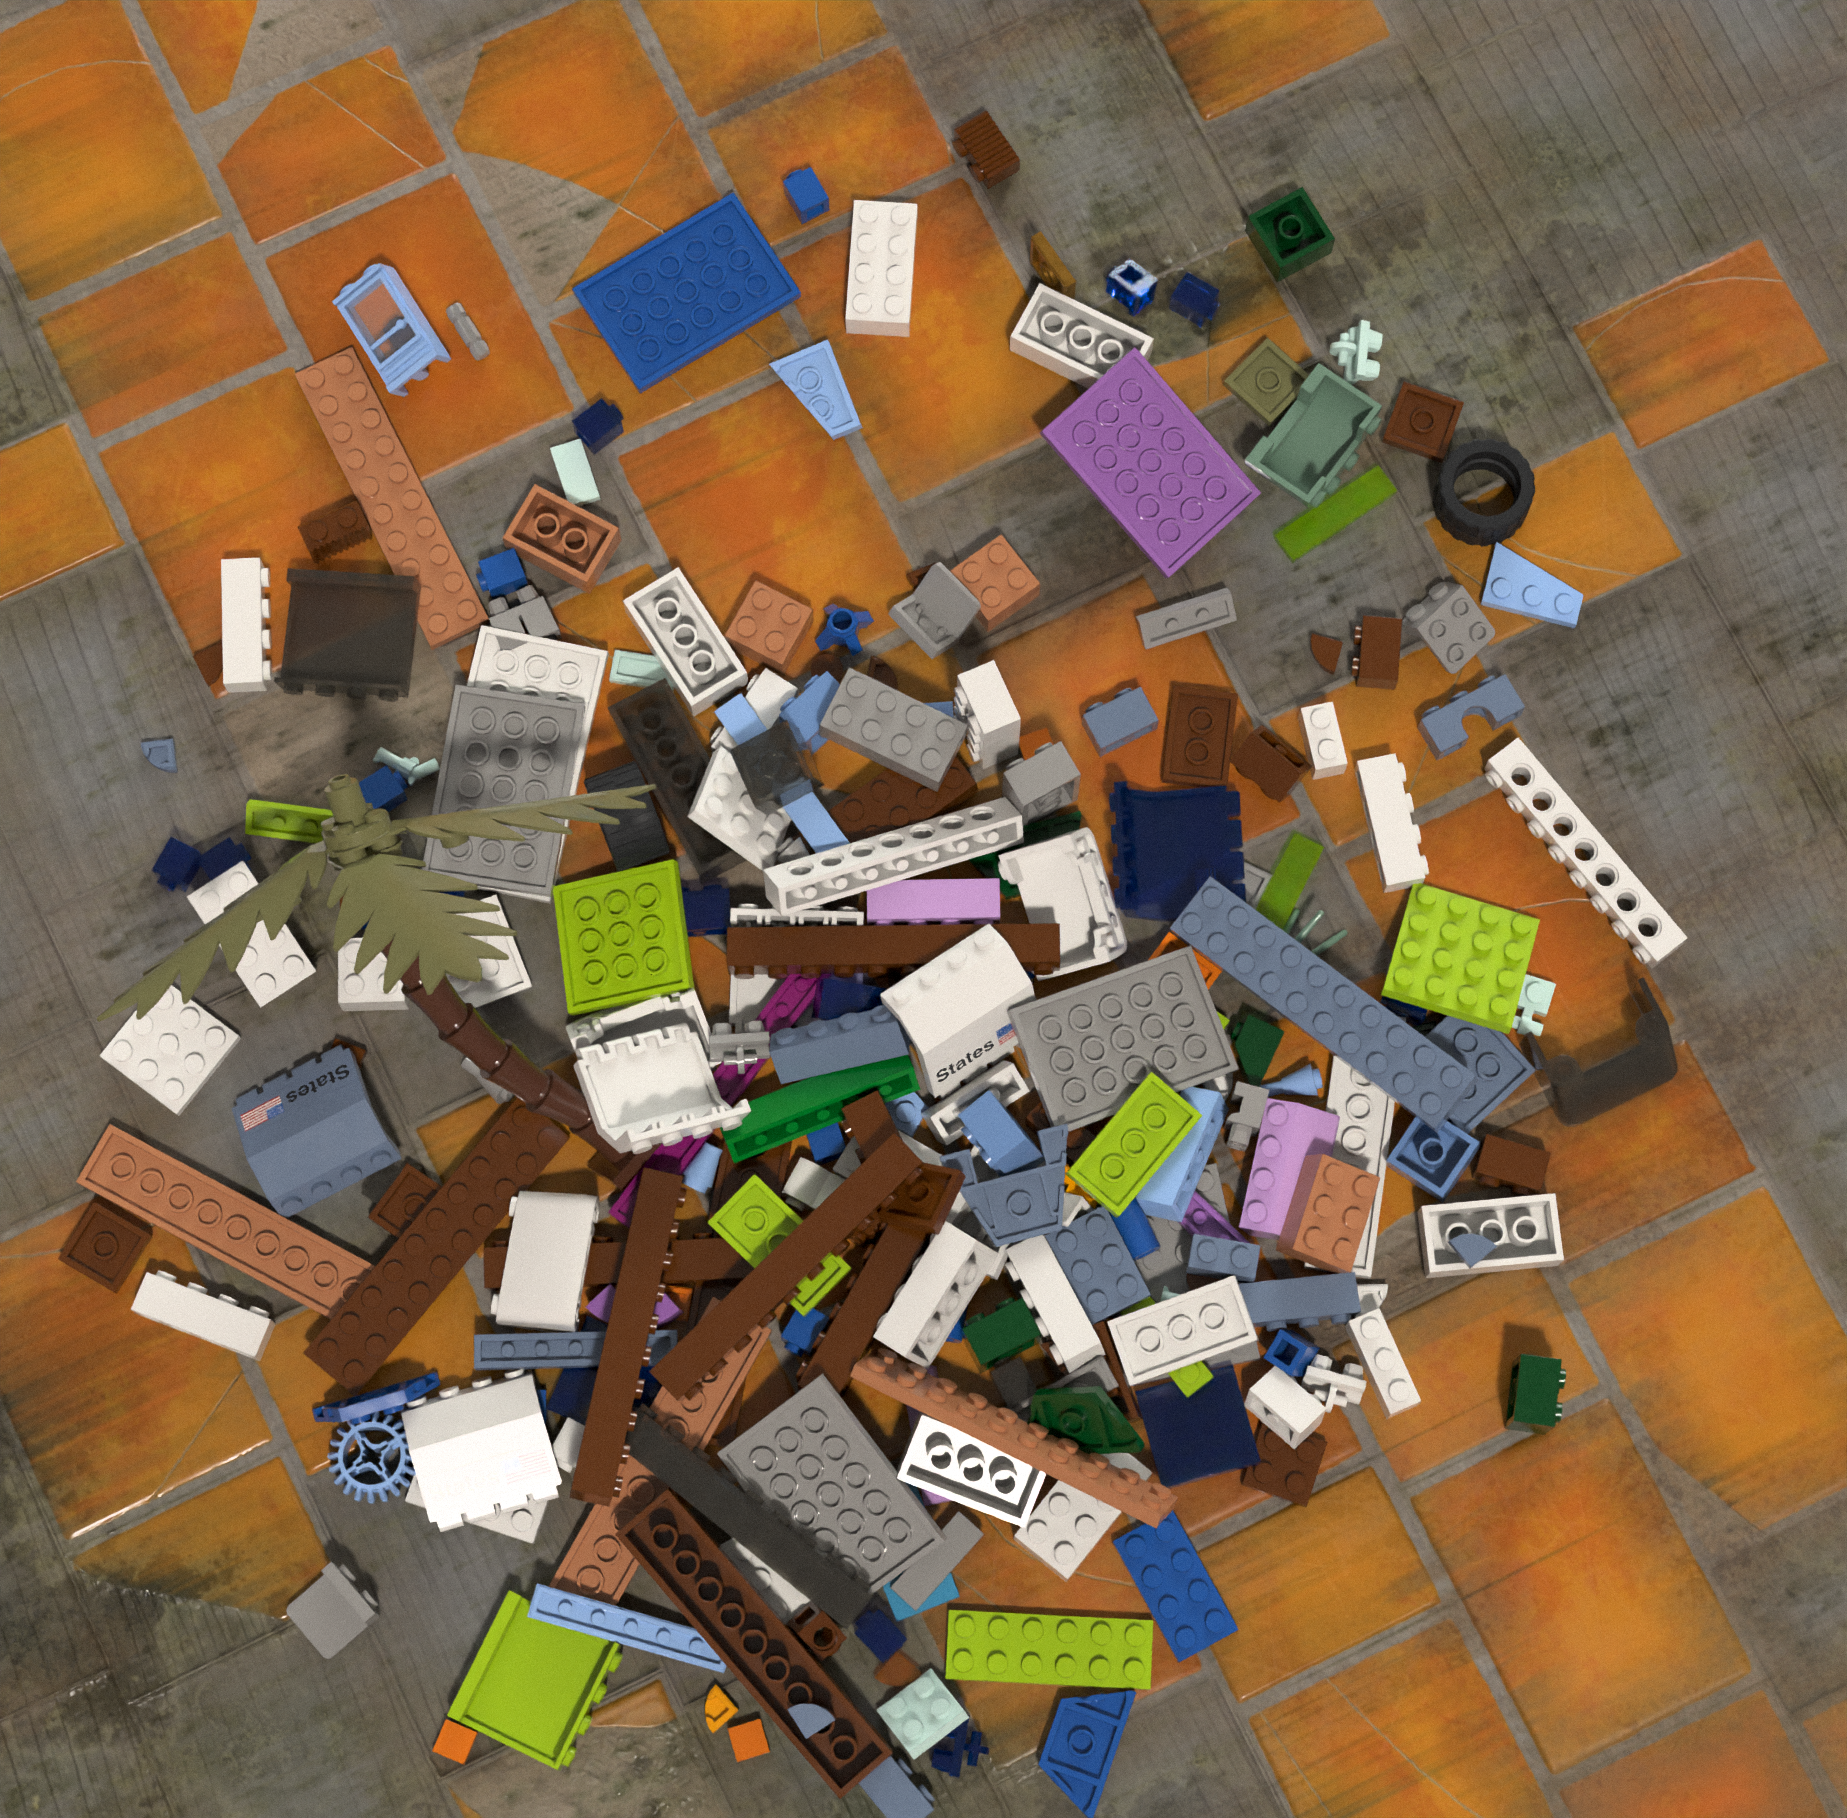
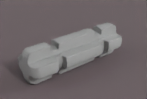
M454 303L446 309L447 316L454 323L455 329L467 348L470 349L475 360L480 361L490 354L489 347L482 340L470 317L466 316V311L462 305Z

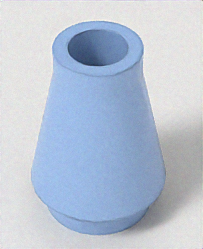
M705 1141L701 1150L682 1172L684 1174L682 1183L705 1194L708 1187L712 1188L719 1158L723 1150Z

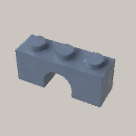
M1506 674L1497 679L1494 675L1481 681L1477 685L1479 688L1468 694L1466 690L1453 696L1449 700L1450 704L1441 709L1438 705L1434 706L1421 715L1422 719L1417 729L1437 761L1466 745L1469 737L1462 726V719L1464 717L1479 715L1488 722L1494 731L1522 715L1525 706Z

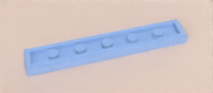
M741 693L714 711L715 715L815 853L849 844L844 834Z
M538 1583L535 1586L527 1613L528 1618L725 1673L726 1664L694 1628Z

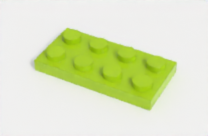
M1150 1072L1065 1174L1117 1218L1202 1115L1153 1072Z
M754 1174L707 1223L755 1269L803 1220ZM831 1255L823 1263L826 1269L814 1281L811 1282L807 1278L798 1287L802 1292L790 1304L803 1317L852 1269L840 1256L835 1258Z

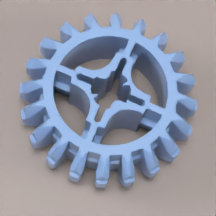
M379 1412L372 1414V1422L367 1420L360 1425H352L351 1421L348 1420L347 1424L351 1428L348 1433L341 1427L337 1429L338 1434L344 1437L343 1440L340 1442L332 1439L330 1442L333 1447L339 1449L338 1452H330L327 1456L330 1460L338 1461L337 1464L329 1467V1472H341L334 1479V1483L338 1486L347 1482L343 1488V1493L346 1495L351 1494L356 1489L354 1499L358 1502L363 1499L365 1493H367V1501L370 1504L375 1503L376 1493H379L380 1499L383 1502H388V1490H391L396 1497L400 1496V1490L396 1485L401 1482L403 1486L409 1488L411 1483L404 1478L405 1474L416 1475L415 1469L409 1467V1463L413 1462L409 1453L405 1431L400 1434L404 1428L403 1421L399 1420L391 1426L393 1422L391 1414L386 1415L383 1422H380ZM383 1431L391 1434L394 1438L388 1442L385 1440L380 1444H373L364 1433ZM357 1440L360 1447V1455L352 1462L353 1465L348 1468V1452L353 1442ZM365 1445L376 1453H382V1456L378 1457L381 1459L379 1465L382 1471L372 1462L366 1463V1459L369 1458L367 1456L369 1451ZM400 1447V1463L395 1473L391 1475L387 1467V1461L395 1453L394 1450ZM368 1471H375L383 1482L368 1485L356 1481L354 1477L359 1473L364 1474Z

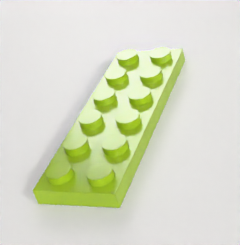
M949 1610L945 1680L1151 1690L1153 1620Z

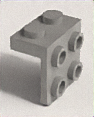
M937 562L931 566L915 592L894 605L888 615L931 659H934L956 645L980 610L981 604L942 563Z
M1443 581L1430 589L1429 596L1407 611L1406 618L1402 620V629L1406 634L1421 637L1446 672L1454 674L1494 637L1495 629L1463 585Z
M331 1561L321 1570L324 1575L286 1609L287 1615L326 1659H332L380 1617L374 1609L378 1606L374 1598L367 1590L360 1593L353 1585L356 1577L344 1564L338 1567Z

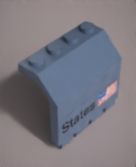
M342 1044L321 1054L322 1062L319 1063L316 1058H313L292 1069L293 1077L289 1078L287 1073H284L263 1084L264 1092L260 1093L255 1088L236 1098L237 1106L231 1108L247 1161L268 1201L285 1218L402 1159L399 1149L384 1131L371 1106L355 1055L350 1048L345 1049Z

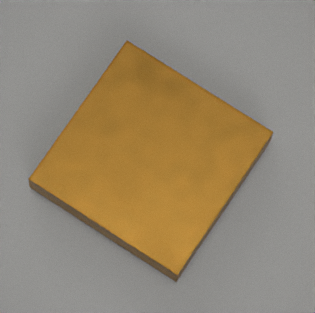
M1041 231L1031 237L1030 264L1047 287L1075 300L1076 280Z

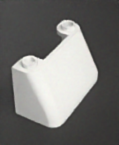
M1088 827L998 855L1000 859L998 864L999 872L1004 880H1008L1010 884L1018 885L1029 923H1060V971H1054L1051 975H1036L1038 981L1110 962L1127 951L1125 932L1095 837Z
M694 988L687 989L685 992L606 1008L580 1018L566 1026L576 1053V1050L595 1044H600L603 1048L604 1042L628 1036L633 1041V1036L636 1034L657 1029L662 1032L665 1027L686 1023L690 1033L697 1031L711 1072L717 1069L716 1065L722 1063L710 1062L709 1036L712 1034Z
M519 1191L518 1197L512 1196L509 1216L514 1217L500 1295H493L491 1314L496 1315L497 1325L548 1333L578 1332L580 1319H578L579 1307L581 1308L582 1304L581 1296L591 1240L595 1231L593 1223L598 1222L600 1211L598 1196Z

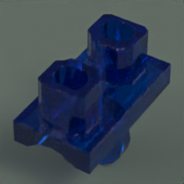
M969 1718L945 1736L955 1739L953 1752L934 1749L931 1767L949 1773L951 1778L959 1779L964 1751L969 1752L967 1765L977 1767L979 1754L989 1755L990 1748L980 1746L982 1732L972 1731L970 1744L965 1743Z

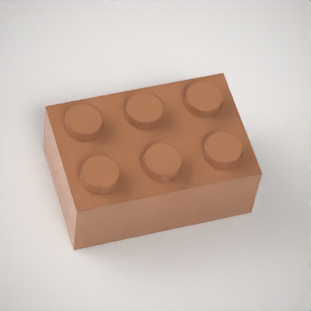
M536 484L532 487L503 536L506 550L514 548L518 557L589 594L622 541L618 527Z
M1325 1154L1305 1156L1276 1251L1333 1274L1351 1273L1380 1177Z

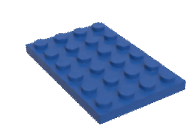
M731 193L572 288L574 296L639 394L801 297L800 290L734 193Z

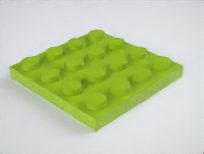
M672 859L553 887L568 1014L573 1016L663 995L685 992L687 989L694 988L677 861Z
M1413 884L1381 995L1509 1034L1540 919L1425 884Z

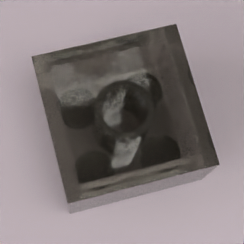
M788 720L729 750L754 807L766 815L825 785L799 728Z

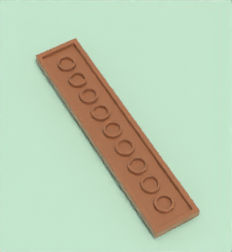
M350 347L295 373V377L431 650L481 627V625L490 623L353 348Z
M109 1124L76 1183L328 1319L335 1315L375 1267L373 1264Z
M713 1297L700 1321L721 1301ZM758 1326L749 1335L753 1339L750 1344L740 1353L734 1350L725 1359L728 1365L718 1375L713 1377L709 1374L701 1382L704 1388L692 1400L689 1401L685 1398L683 1401H677L664 1386L661 1387L630 1442L626 1465L619 1464L617 1476L623 1477L619 1498L612 1496L609 1507L599 1504L594 1505L548 1587L614 1606L618 1605L640 1563L615 1534L668 1488H671L679 1497L773 1330L767 1327L762 1330Z
M875 1348L853 1367L850 1377L1154 1528H1157L1170 1514L1178 1500V1497L1171 1494L1170 1489L1158 1483L1151 1484L1141 1479L1140 1475L1131 1469H1120L1110 1464L1109 1459L1101 1454H1087L1079 1450V1445L1071 1439L1048 1435V1429L1037 1423H1030L1028 1425L1027 1422L1019 1419L1014 1411L1007 1408H997L987 1403L988 1400L979 1394H968L958 1389L957 1384L946 1378L938 1379L928 1374V1371L923 1366L915 1363L908 1364L898 1359V1356L888 1349Z

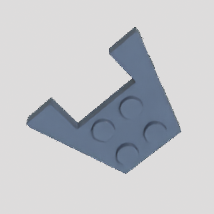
M1067 1123L1037 1131L1045 1166L978 1183L969 1149L939 1157L944 1167L961 1170L966 1176L959 1192L995 1247L1062 1230L1068 1136Z

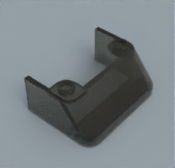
M1644 977L1637 980L1629 991L1642 1015L1635 1024V1035L1640 1046L1583 1073L1577 1061L1568 1055H1558L1546 1060L1532 1031L1525 1034L1519 1043V1047L1526 1060L1536 1070L1533 1074L1554 1114L1563 1125L1577 1127L1670 1082L1676 1075L1678 1063L1669 1025Z

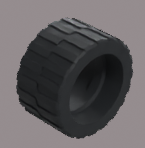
M1475 439L1472 442L1463 443L1458 446V449L1452 451L1448 455L1446 462L1443 463L1433 491V507H1435V515L1442 524V528L1449 532L1456 540L1463 541L1472 546L1480 545L1483 547L1496 544V542L1502 543L1503 540L1512 537L1516 530L1520 529L1524 523L1535 494V477L1528 460L1516 448L1514 449L1503 441H1495V439ZM1472 470H1487L1496 473L1511 488L1514 497L1513 503L1507 511L1498 515L1482 516L1466 509L1457 499L1454 492L1456 479L1460 475Z
M635 761L584 780L587 793L646 785ZM649 792L631 797V799L646 803V808H593L598 812L618 819L620 822L618 825L599 823L617 871H623L666 855L670 851Z

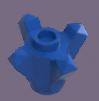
M834 603L824 608L823 610L828 617L827 627L815 640L820 651L828 649L835 644L847 647L852 656L861 652L863 649L857 637L861 628H866L874 622L869 612H853L845 608H838Z

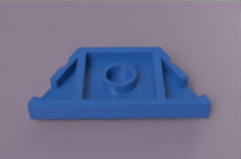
M436 1371L312 1408L315 1422H344L350 1420L352 1425L370 1420V1415L374 1412L383 1410L384 1415L401 1411L404 1409L403 1405L436 1388L441 1383Z
M1135 1691L1064 1698L1060 1700L1038 1766L1087 1818L1094 1817L1136 1695Z

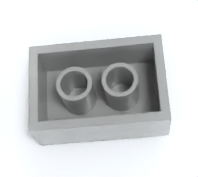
M1061 741L1054 745L1051 742L1042 745L1035 750L1033 757L1025 761L1023 758L1013 761L1006 767L1007 771L1003 773L1002 798L1006 797L1021 813L1023 826L1037 823L1078 800L1081 774Z

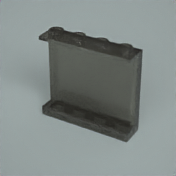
M288 568L286 581L291 585L281 676L274 678V682L284 689L283 692L290 695H303V691H315V695L321 697H334L335 693H346L347 697L352 699H366L367 695L379 696L378 699L390 702L398 701V697L408 698L421 583L414 576Z

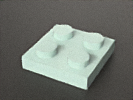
M929 1669L877 1709L881 1718L913 1759H916L969 1718L932 1669Z

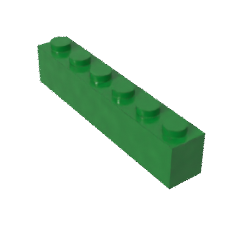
M908 1055L810 1077L749 1101L748 1104L751 1112L742 1120V1125L728 1131H723V1128L720 1127L733 1162L737 1163L846 1119L841 1108L877 1090L884 1103L920 1090V1086Z

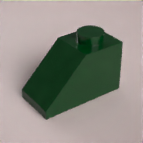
M1249 1014L1245 1023L1238 1021L1230 1039L1236 1041L1233 1053L1244 1082L1260 1087L1285 1031Z

